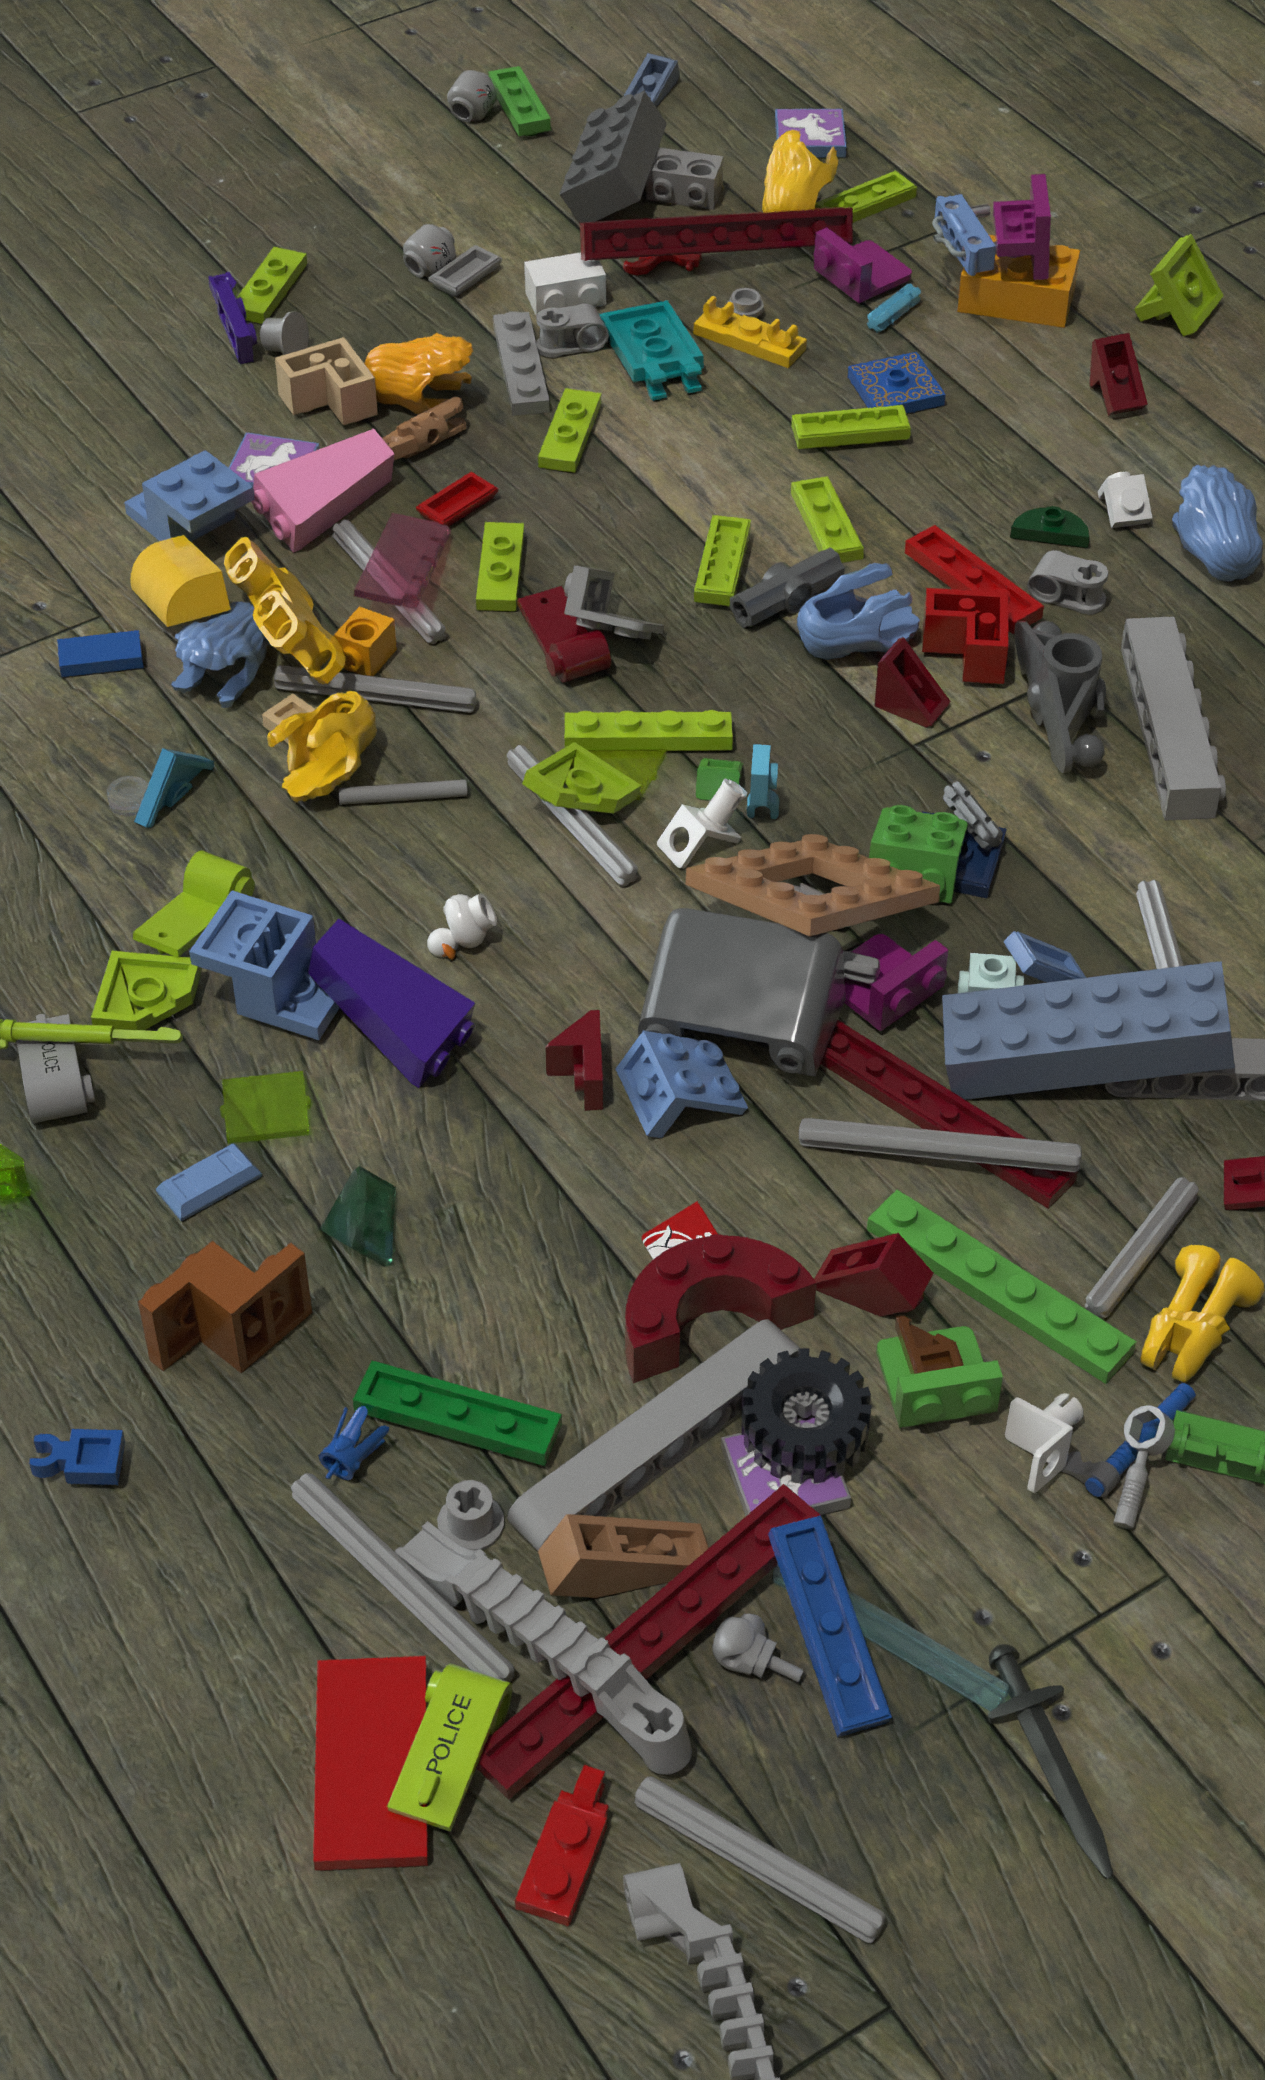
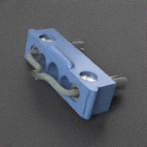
M962 194L948 197L938 196L936 199L935 218L932 222L933 227L938 233L933 235L935 243L945 244L949 252L958 258L967 274L971 276L976 275L978 272L994 270L995 255H997L996 241H992L978 218L990 216V206L983 204L970 207Z

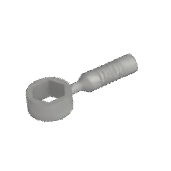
M1147 1405L1135 1409L1128 1416L1124 1424L1126 1441L1138 1451L1135 1463L1128 1468L1113 1522L1114 1525L1124 1529L1134 1528L1148 1476L1145 1467L1147 1457L1164 1452L1171 1445L1174 1438L1175 1427L1173 1421L1157 1407ZM1159 1418L1160 1422L1156 1437L1140 1443L1139 1437L1143 1424Z

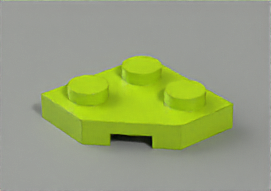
M575 742L526 770L522 785L535 792L539 798L550 802L554 806L612 814L636 800L642 786Z
M111 951L92 1012V1025L114 1026L115 1029L121 1030L148 1029L193 1004L202 968L192 965L190 957L177 958L167 955Z

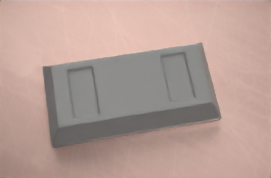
M474 245L431 275L429 282L435 288L456 298L494 271L502 262V258Z

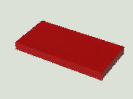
M426 1656L317 1660L313 1848L315 1871L428 1866V1824L388 1811L387 1808L427 1710V1702L425 1701L427 1690ZM428 1803L420 1804V1806L427 1807Z

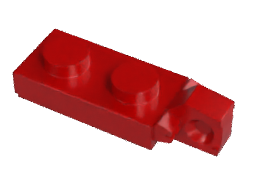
M584 1765L573 1794L561 1790L557 1802L554 1801L515 1898V1909L568 1927L571 1924L607 1830L609 1805L600 1803L605 1789V1784L603 1783L605 1771Z

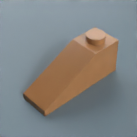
M566 1514L540 1547L538 1553L551 1595L598 1598L670 1582L708 1549V1545L700 1523Z

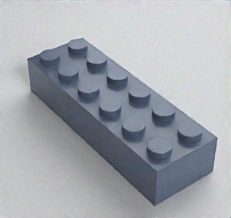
M1222 961L942 995L945 1066L951 1091L965 1100L1235 1068Z

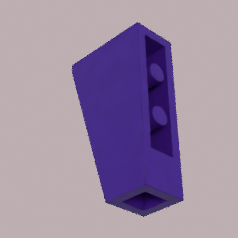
M338 918L313 946L308 974L414 1086L420 1088L430 1075L434 1077L439 1076L449 1061L451 1049L455 1045L462 1047L471 1036L475 1028V1024L471 1022L475 1002Z

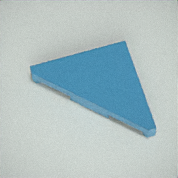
M162 748L134 822L147 828L153 827L158 812L165 805L172 807L192 788V784L189 782L203 769L212 770L214 768V761L203 756Z

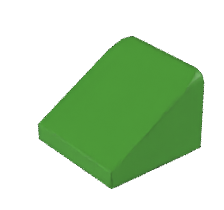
M703 758L697 769L696 798L712 800L725 778L740 785L743 763Z

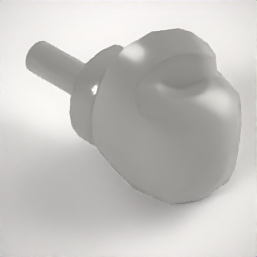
M743 1614L741 1618L730 1617L725 1619L718 1627L712 1645V1652L718 1664L726 1669L749 1675L752 1672L761 1678L767 1667L797 1682L803 1672V1669L772 1655L777 1643L767 1639L765 1624L758 1615Z

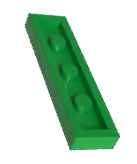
M371 1360L353 1398L354 1411L361 1406H365L369 1416L543 1466L546 1465L562 1427V1414L373 1360Z

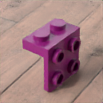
M828 228L816 232L814 270L856 302L861 303L911 280L912 270L875 242L865 240L851 246Z
M884 934L873 936L851 952L877 958L880 961L879 976L876 982L871 985L845 979L846 999L844 1003L881 1032L944 987L947 977L946 967L949 949L937 940H934L916 954L911 955Z

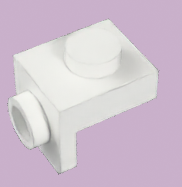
M1118 472L1107 477L1098 490V497L1100 500H1106L1111 528L1149 524L1152 520V513L1144 474L1131 476L1129 472Z

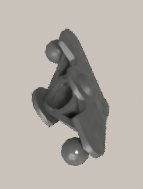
M1026 621L1017 622L1015 625V646L1021 674H1027L1029 680L1027 690L1028 704L1031 707L1036 724L1039 726L1045 725L1052 761L1061 773L1070 772L1073 761L1082 767L1088 768L1098 765L1104 757L1105 750L1103 742L1097 736L1085 734L1078 737L1073 744H1071V741L1088 715L1092 719H1100L1105 710L1106 685L1103 678L1100 677L1102 663L1101 648L1097 642L1087 636L1077 633L1062 634L1060 628L1053 622H1040L1033 629Z

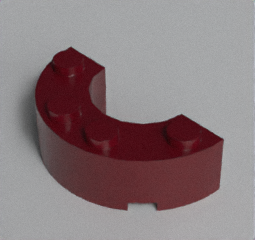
M713 1234L685 1241L662 1252L637 1276L626 1303L625 1355L626 1364L633 1383L678 1368L680 1332L688 1322L704 1313L721 1310L738 1312L758 1322L768 1319L780 1330L813 1319L816 1281L801 1263L783 1250L747 1237Z

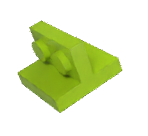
M1192 234L1179 238L1150 273L1155 284L1134 310L1140 322L1153 317L1156 320H1160L1171 314L1182 335L1186 336L1197 331L1224 297Z

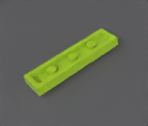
M667 710L662 712L621 711L593 713L591 711H580L578 713H565V747L575 742L588 751L732 750L731 712H718L715 710L704 712H676Z

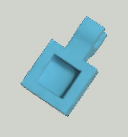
M753 744L751 789L747 797L746 809L749 818H754L755 809L760 806L771 810V819H776L779 815V796L770 790L777 789L778 763H770L771 745Z

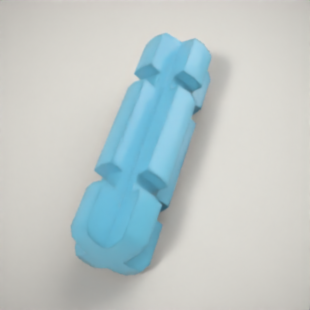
M907 284L899 292H896L879 307L870 312L867 316L869 320L867 326L869 329L873 328L876 332H882L910 310V308L919 303L921 300L919 295L921 294L920 288Z

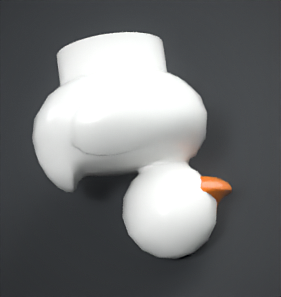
M463 894L453 895L446 901L443 908L449 929L439 928L430 933L427 947L435 957H448L453 960L458 945L466 948L480 945L486 936V931L497 925L494 909L488 899L483 894H478L472 898Z

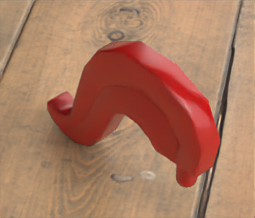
M702 254L640 257L636 262L624 261V270L633 275H643L653 270L659 263L670 261L679 266H686L687 271H692L693 267H698L702 261Z

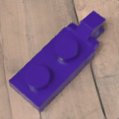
M230 272L213 277L208 276L209 288L217 304L219 318L238 363L253 362L252 346L257 345V336L253 324H246V310L242 298H235L238 294L236 281Z

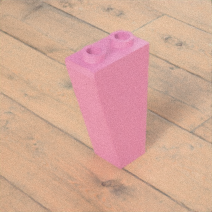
M371 429L254 474L253 489L255 500L252 501L253 507L257 513L263 514L272 525L276 537L279 540H284L293 553L297 552L391 482L395 453L375 429Z

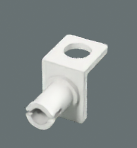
M725 778L706 808L699 809L682 804L657 841V846L678 868L684 869L707 836L738 843L741 840V836L727 822L741 801L747 796V792L736 782ZM685 828L689 833V843L683 851L677 852L673 844L674 836L679 829Z
M1060 1394L1044 1410L1019 1397H1016L1010 1403L1005 1437L1008 1441L1033 1454L1027 1487L1033 1493L1040 1490L1066 1467L1073 1432L1072 1426L1083 1417L1082 1405L1075 1397L1064 1407H1061L1069 1400L1070 1394ZM1048 1462L1049 1464L1043 1470L1045 1463Z

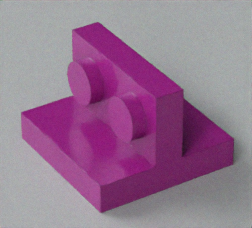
M1046 174L1031 175L1030 200L993 202L997 257L1008 256L1018 258L1031 255L1033 279L1044 280L1049 277L1051 213Z

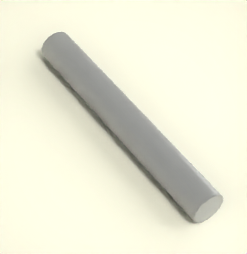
M466 779L339 788L340 805L467 796Z

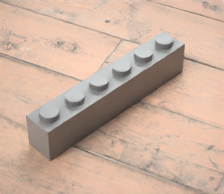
M1175 617L1126 619L1121 652L1164 821L1215 818L1218 802L1225 799L1226 784L1224 776L1218 775L1216 770L1218 761L1216 747L1210 746L1208 741V718L1202 717L1200 712L1202 699L1200 689L1193 686V663L1191 660L1186 661L1185 634L1178 632Z

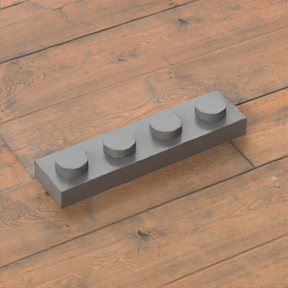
M508 312L493 315V328L512 416L550 412L548 392L529 312Z

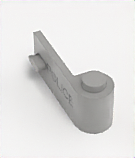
M38 1014L35 1021L29 1022L71 1024L69 1014L46 1018L45 1014ZM17 1040L23 1085L31 1123L88 1113L86 1104L95 1102L90 1075L80 1076L75 1044L69 1042Z

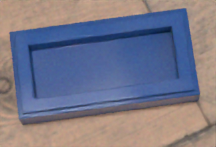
M139 630L57 639L61 677L143 668Z

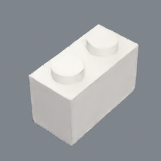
M580 252L524 262L525 293L535 315L546 308H562L582 303L590 304L594 307L606 305V274L599 260L583 261L581 260Z

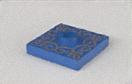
M917 352L848 366V378L867 408L903 405L907 414L945 405L946 394Z

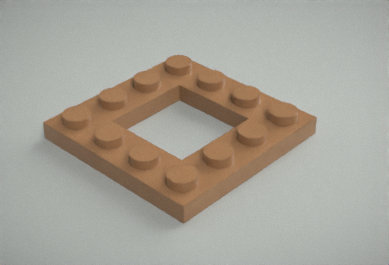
M817 834L804 835L801 841L792 843L774 842L770 844V848L759 851L752 849L741 850L738 852V856L730 858H707L704 864L686 868L685 885L808 936L818 935L939 902L940 885L923 879V875L920 872L899 870L891 867L888 860L865 857L860 855L859 850L854 847L831 844L828 842L827 837ZM814 873L844 886L834 887L831 893L818 896L805 895L795 891L792 884L779 881Z

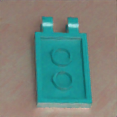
M668 300L599 314L608 329V341L633 382L645 381L648 395L652 401L667 398L662 382L669 378L681 376L686 393L702 391L697 375L702 374L704 355Z

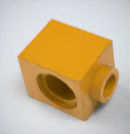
M360 606L334 634L346 657L344 669L360 675L374 676L397 650L395 620Z

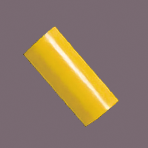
M184 535L162 540L148 546L134 562L131 571L132 590L167 627L231 610L222 570Z

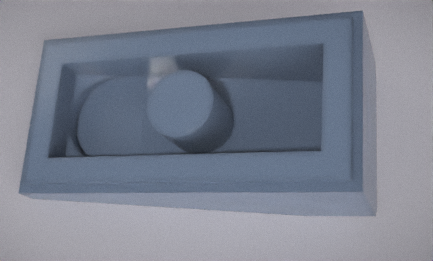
M647 53L624 96L628 94L634 96L645 90L655 107H657L675 86L680 77L678 61Z

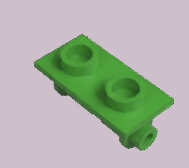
M1176 1410L1173 1423L1175 1427L1174 1438L1167 1449L1165 1460L1265 1484L1264 1430Z

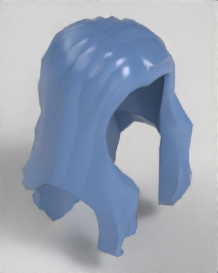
M1205 465L1194 466L1188 477L1181 481L1179 494L1183 497L1184 502L1179 506V512L1173 515L1172 525L1178 532L1183 547L1204 563L1211 576L1219 581L1227 582L1235 579H1244L1254 573L1260 564L1263 553V541L1259 535L1256 522L1257 505L1255 497L1251 490L1246 489L1245 486L1234 479V474L1226 468H1218L1215 465L1208 468Z
M873 563L861 570L841 575L826 592L811 597L805 602L798 613L797 627L801 640L810 654L817 658L829 660L841 658L853 652L880 651L887 653L899 638L904 637L907 642L913 638L919 628L920 620L912 613V608L909 606L912 603L910 592L900 595L897 590H891L881 595L871 596L868 600L854 594L853 589H858L892 576V569L889 564Z
M233 602L230 604L231 610L214 614L206 622L199 623L195 621L192 624L186 625L175 635V638L178 639L175 648L176 657L183 662L184 670L177 677L176 681L171 683L175 691L183 693L191 691L192 688L200 685L206 668L220 670L227 665H234L235 660L240 657H245L246 659L244 668L240 673L230 678L217 694L221 707H231L234 701L250 686L265 658L269 641L253 619L254 606L249 602Z

